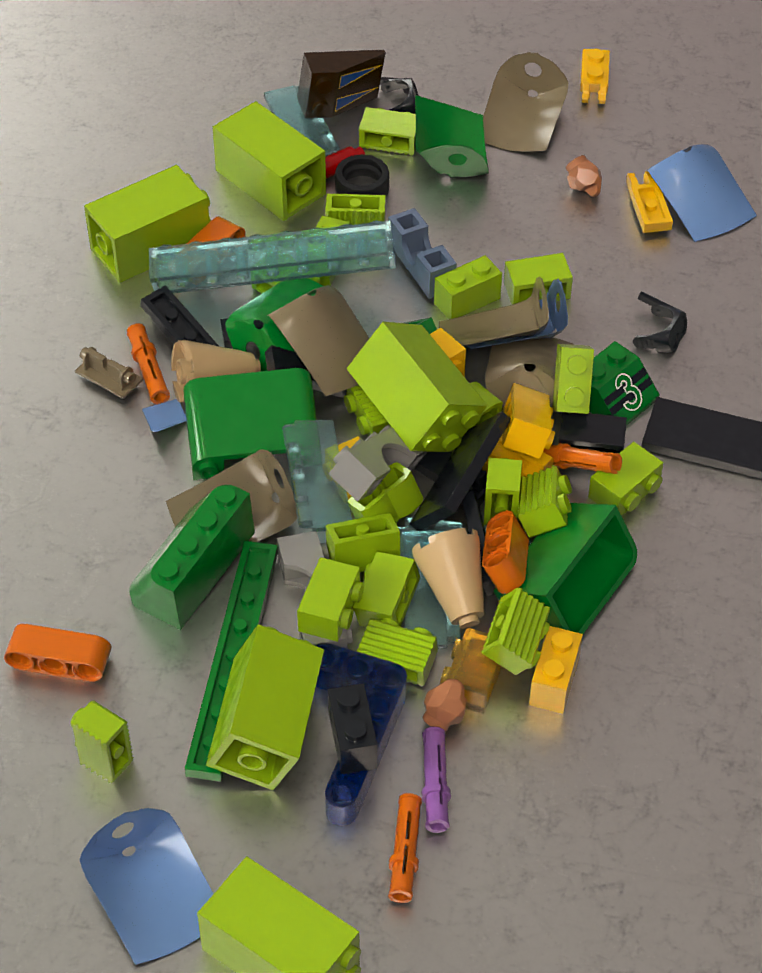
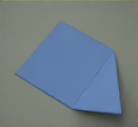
M177 399L142 409L153 432H159L186 422V415Z

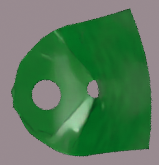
M415 95L416 150L426 162L439 174H447L450 178L488 174L483 115Z
M293 273L234 311L225 323L233 349L247 352V343H255L260 351L261 371H268L265 352L271 345L295 352L283 333L267 315L300 296L323 287V285ZM255 320L262 321L263 327L261 329L255 327Z

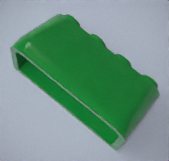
M221 485L191 507L131 583L129 593L132 604L139 610L181 630L240 553L244 541H249L255 533L250 493L233 485Z
M570 503L571 512L567 514V526L537 535L529 545L526 578L519 588H522V591L527 592L528 595L533 596L534 599H538L540 603H544V606L550 607L546 621L550 626L584 634L634 567L637 560V547L616 505ZM497 588L494 589L498 601L506 595L498 592Z

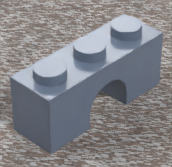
M415 208L388 217V244L429 299L433 298L435 277L457 268V263L443 245L431 247L428 225Z

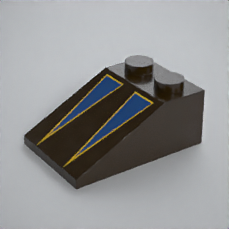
M385 50L304 53L297 94L304 118H331L376 99L384 65Z

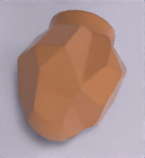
M581 155L567 164L565 168L569 173L567 179L570 188L586 192L590 197H597L600 194L602 183L600 169L587 160L585 155Z
M447 679L427 692L424 700L426 711L422 718L429 726L440 727L447 732L450 725H456L462 721L467 699L464 697L465 688L463 683L458 679Z

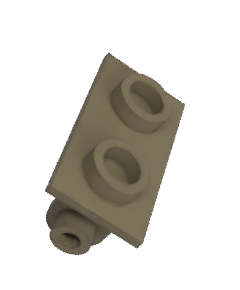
M84 347L80 352L79 356L83 363L75 370V373L122 399L143 381L142 377L133 373L131 367H125L112 359H107L106 356L97 352L94 347Z

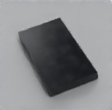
M656 397L642 440V448L650 452L762 479V422Z
M501 411L469 429L463 435L460 445L455 448L409 523L417 532L455 514L510 423L511 418Z

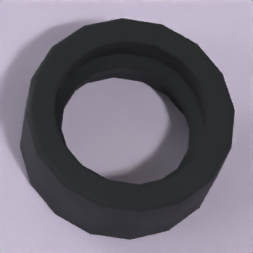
M361 154L343 159L337 165L335 171L336 193L387 196L389 191L388 166L381 159L371 155ZM357 176H367L376 179L377 182L361 186L354 185L347 180Z

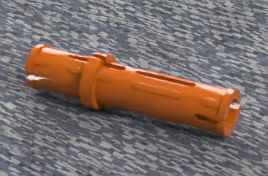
M133 324L127 329V336L132 345V357L139 364L151 397V402L154 404L164 403L170 398V392L167 389L155 357L157 353L155 345L149 341L143 324Z
M566 443L551 445L549 450H543L544 453L554 458L553 465L559 469L574 467L617 474V471H620L622 467V457L619 453L571 447V445Z
M405 793L399 796L394 854L389 858V869L392 872L388 898L396 903H408L412 900L414 873L419 868L416 850L422 798L413 793ZM407 822H408V823H409V826H408V836H407V839H406V829H407ZM405 856L404 872L402 873L403 860Z

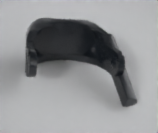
M381 77L380 85L383 92L387 93L403 89V92L408 94V97L400 105L389 110L416 114L415 95H419L414 80L412 78Z
M641 291L638 300L652 306L651 312L655 316L672 318L673 321L666 329L659 333L635 336L633 339L634 346L640 349L656 348L657 353L675 352L687 330L686 313Z

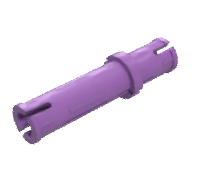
M429 727L422 732L425 787L422 789L421 794L422 801L426 806V829L433 833H441L450 827L448 802L451 799V790L447 786L446 734L445 730L440 727Z

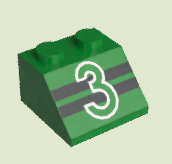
M614 341L593 358L590 413L627 417V426L655 403L656 397L660 396L640 358L618 342Z

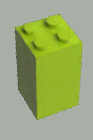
M257 101L212 126L216 171L282 221L287 220L326 195L325 150Z
M176 164L84 205L90 249L119 283L171 260L185 244L211 221L208 208L211 204L209 196L205 190H200L190 174H185Z
M383 321L346 368L410 451L450 452L460 445L461 438L468 429L479 422L480 415L488 406L423 325Z
M258 624L234 657L206 766L274 790L299 760L324 649L312 645L309 641L283 634L275 628Z
M248 856L243 859L197 912L202 950L235 973H361L359 931Z

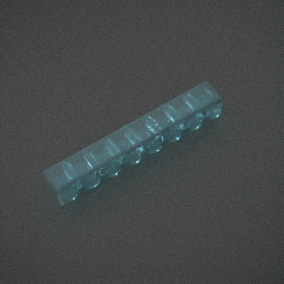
M372 221L356 225L344 224L339 227L312 228L295 232L283 231L269 235L255 234L242 238H222L207 242L194 241L189 244L162 245L149 248V279L153 290L156 291L166 285L172 293L396 268L391 221Z

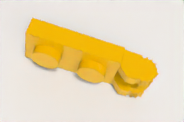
M583 49L580 83L583 103H588L590 92L598 93L599 104H605L606 93L608 92L610 50Z
M645 171L643 174L644 184H638L635 173H627V189L643 233L672 230L673 220L663 193L650 173Z

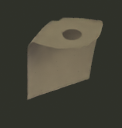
M527 52L514 55L501 65L493 82L483 115L485 144L519 152L547 150L568 92V80L553 61L538 53ZM536 63L540 66L542 72L537 77L530 76L525 71V65ZM535 90L538 96L530 97L528 91Z
M540 276L536 278L531 297L522 302L472 315L439 321V328L446 331L462 346L484 341L539 335L545 330L549 321L548 303L543 279ZM540 290L542 293V309L540 308L539 303Z
M327 285L314 289L267 315L283 333L325 396L358 385L346 368L369 340V337L342 294L336 288Z
M551 337L492 345L485 373L487 390L503 402L502 410L513 383L548 394L550 407H552L557 344H574ZM524 364H534L536 368L533 371H527L524 369Z
M263 449L166 501L170 516L176 527L191 507L218 486L233 485L249 492L255 533L249 540L251 542H259L288 528L299 517L295 497L283 467L268 450ZM275 469L278 470L282 477L284 484L283 488L279 485L276 479L274 471ZM274 492H276L279 497V503H276L272 500V494Z

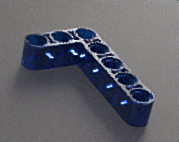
M320 643L315 645L324 649L316 687L328 691L331 688L364 683L377 741L378 768L406 701V670L397 663L333 644ZM337 761L325 790V813L331 823L337 826H346L355 821L377 769L361 771L357 774L348 773L341 775L339 762ZM340 800H344V801H347L348 803H345V804H337V803H335V802L340 801Z

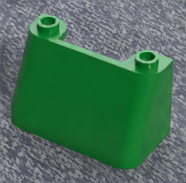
M290 368L192 379L185 384L183 392L193 480L209 479L224 470V460L246 458L260 449L268 450L272 455L288 453L290 463L301 469L322 466L311 375L307 370Z

